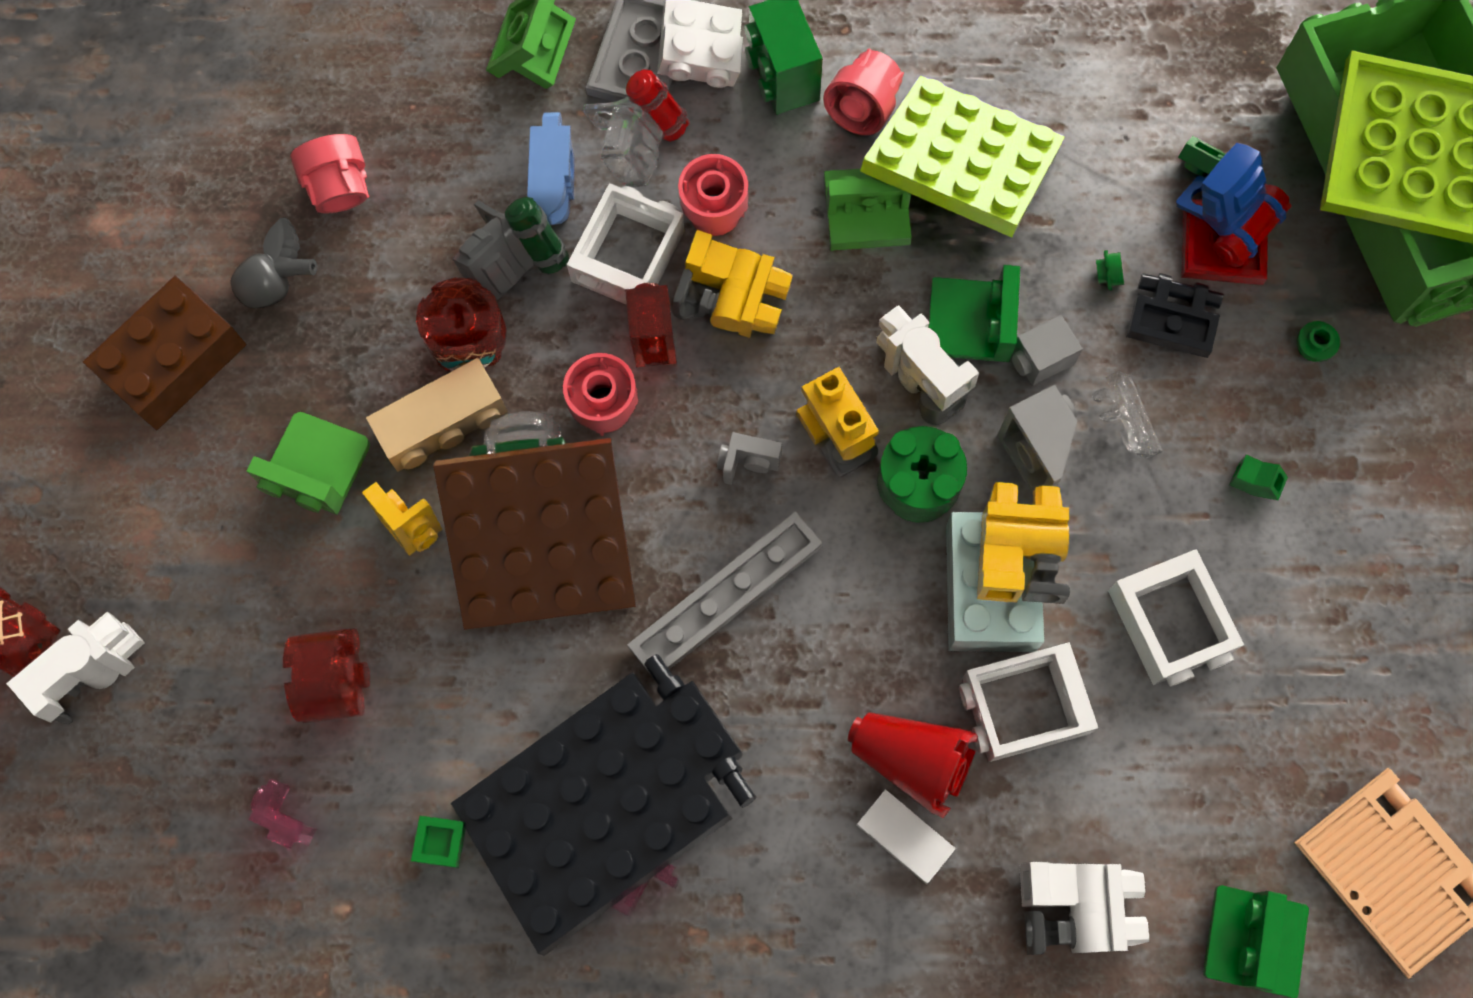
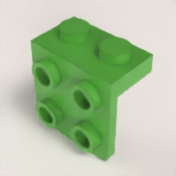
M298 412L293 415L271 461L268 462L254 456L246 472L258 482L256 488L270 496L281 498L283 494L296 499L295 503L309 511L319 513L320 509L338 515L370 448V441L362 434L309 414Z

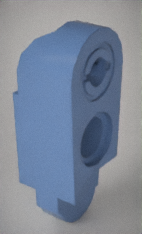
M560 112L543 114L542 126H530L527 197L533 198L537 205L543 209L550 225L562 224L568 219L570 213V199H574L575 158L571 142L570 125H562Z

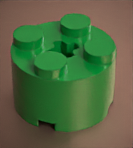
M928 426L912 427L895 433L884 449L878 471L877 486L880 497L897 516L911 522H930L941 517L953 507L958 500L967 476V461L959 440L953 434ZM916 470L924 471L925 475L928 476L927 479H920L919 472Z

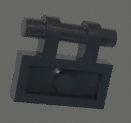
M1142 273L1138 289L1153 292V297L1138 294L1134 302L1126 337L1208 358L1213 349L1220 315L1204 311V307L1219 309L1224 294L1208 290L1209 286L1196 282L1192 286L1173 281L1170 275L1159 273L1157 277ZM1172 297L1188 301L1189 307L1168 302L1167 299Z

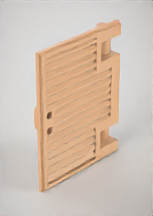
M1386 768L1296 840L1294 844L1406 978L1410 979L1473 927V902L1467 906L1453 890V888L1460 884L1473 899V864L1417 799H1410L1397 784L1400 779L1391 769ZM1381 795L1397 811L1391 817L1376 800Z

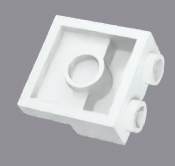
M665 0L663 4L657 74L667 75L676 81L690 79L707 82L708 85L717 88L734 87L741 69L743 37H740L742 9L693 0Z

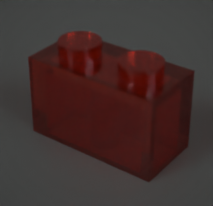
M642 283L635 288L625 289L629 335L636 368L677 363L668 285L659 286L656 283Z

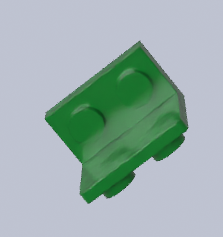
M1003 265L999 280L992 279V282L934 277L932 279L928 328L937 334L940 340V347L950 358L1010 362L1017 344L1020 266Z

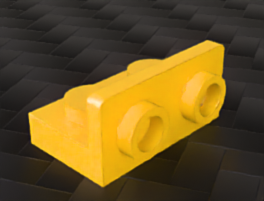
M377 482L362 492L378 519L409 556L416 550L418 552L426 550L437 540V534L442 531V527L425 499H421L408 509L393 489L385 493Z

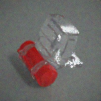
M643 69L630 77L626 85L627 98L612 103L584 104L582 110L597 129L607 130L601 160L610 172L624 186L628 187L647 186L660 158L658 147L662 139L670 142L678 140L685 133L686 127L690 125L687 111L671 96L666 83L651 70ZM598 114H611L610 120L604 119Z

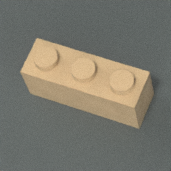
M476 358L367 416L366 419L387 458L397 472L402 469L409 470L420 466L426 461L428 455L441 448L450 449L463 441L465 435L478 428L486 429L500 421L501 416L508 411L479 358Z

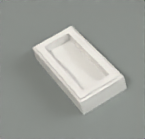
M886 789L857 823L861 830L926 885L956 849Z

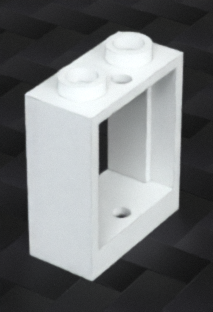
M609 183L567 263L571 282L644 312L685 232L683 213L669 202L659 201L657 203L643 197L639 191L632 187L623 186L620 188ZM617 214L666 233L643 279L594 260Z
M1197 549L1120 579L1108 590L1153 685L1167 680L1170 687L1183 683L1195 677L1192 669L1207 664L1210 671L1234 661L1231 653L1244 646ZM1188 578L1219 643L1168 663L1137 597Z
M1070 642L967 670L962 677L964 684L959 685L963 706L966 711L972 709L977 724L976 727L972 728V732L978 736V741L975 742V745L980 754L986 752L988 762L1089 735L1098 729ZM1049 666L1068 726L1000 745L980 684Z

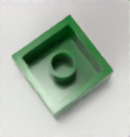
M767 0L749 6V24L744 25L746 38L749 46L745 47V54L751 70L757 69L761 77L758 80V85L764 102L771 101L776 115L820 101L823 57L799 1Z

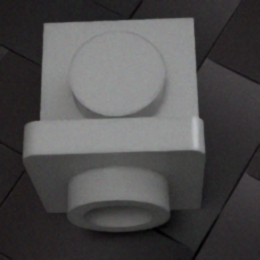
M732 432L729 446L722 444L717 462V469L723 470V482L732 485L737 463L744 464V468L757 473H767L768 470L778 471L782 457V443Z

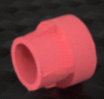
M868 48L867 51L861 53L855 59L852 65L841 68L826 88L823 99L828 114L838 125L854 134L873 135L879 132L895 109V95L901 86L904 72H901L899 66L889 56Z
M348 134L323 136L305 142L292 151L290 158L298 183L302 188H306L310 201L315 206L317 212L328 214L345 211L360 205L369 198L365 179H367L364 169L365 162L356 137Z
M707 154L692 160L683 169L678 183L680 205L683 213L697 230L712 236L724 235L733 230L740 218L744 217V212L748 209V179L740 164L724 155Z
M593 353L586 355L572 364L565 375L563 394L569 412L577 422L596 431V433H600L601 436H604V433L613 432L621 428L628 421L634 409H636L638 397L634 375L630 367L622 359L612 354ZM598 389H611L609 395L604 398L596 399L590 396L591 393Z

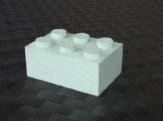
M952 512L946 525L949 651L1036 652L1044 643L1043 603L1022 601V597L1019 598L1018 602L978 600L977 586L983 512ZM1023 557V572H1025L1024 589L1030 583L1032 569L1034 568V561L1026 559V557Z

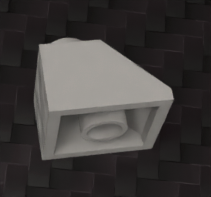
M1056 385L1009 407L997 435L1032 494L1035 487L1042 485L1057 486L1060 482L1077 424V412L1073 402L1067 395H1061Z

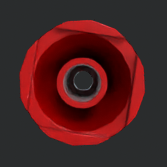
M868 712L863 719L857 717L854 720L847 741L852 743L851 751L855 756L933 815L944 818L951 809L944 805L948 795L958 797L976 751L968 748V744L977 742L978 736L969 730Z

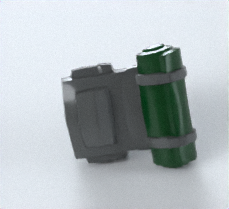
M522 197L511 203L506 209L505 214L497 212L478 200L474 206L486 222V225L472 233V236L460 247L459 252L452 258L463 278L471 282L469 283L471 287H480V290L475 289L478 294L483 297L489 296L491 299L487 300L496 302L534 266H537L542 273L546 274L558 272L563 267H566L569 261V254L566 251L565 244L549 224L543 209L537 205L533 198Z

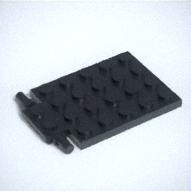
M658 654L648 658L644 665L658 684L657 692L663 700L660 704H655L639 678L632 672L451 803L460 820L464 822L465 829L534 948L540 955L545 956L733 819L708 781L715 777L720 785L725 784L741 808L750 805L756 799L755 794L740 774L742 767L737 760L743 754L739 746L694 681H690L685 685L678 675L673 676Z

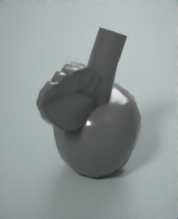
M285 217L280 218L270 228L263 244L264 254L258 253L248 257L237 267L231 277L230 283L235 297L248 308H265L280 302L285 298L290 285L287 277L315 275L317 272L315 259H296L300 244L298 243L299 238L290 220Z

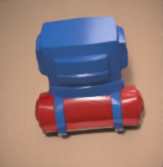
M1236 143L1206 178L1197 176L1176 200V205L1179 209L1203 219L1219 235L1214 243L1215 252L1221 261L1232 267H1240L1248 258H1253L1258 252L1259 245L1277 224L1283 223L1287 218L1286 213L1292 207L1289 203V196L1281 188L1275 185H1266L1261 153L1248 145ZM1202 191V206L1196 205L1192 201L1193 196Z

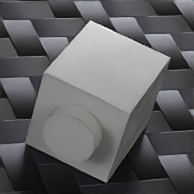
M1059 315L1019 335L1011 358L1017 372L1021 376L1026 375L1033 386L1075 365L1083 348L1063 316Z

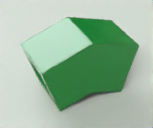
M1246 454L1239 461L1229 485L1252 496L1279 500L1288 477L1279 464L1262 462Z

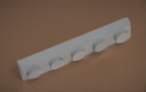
M795 511L627 644L628 648L647 671L648 669L644 663L648 658L656 654L662 658L670 670L823 547V542Z

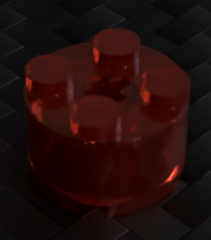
M356 628L301 634L287 639L283 653V668L292 667V682L284 683L290 712L297 722L313 723L364 715L365 706L362 688H369L370 670L367 662H360L359 660L360 640Z

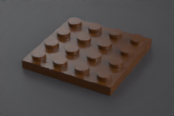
M611 438L435 461L433 468L464 630L636 607Z

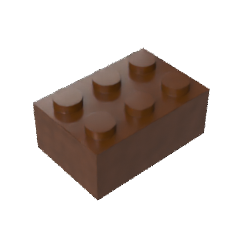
M175 275L96 348L83 363L157 431L247 344L229 323Z

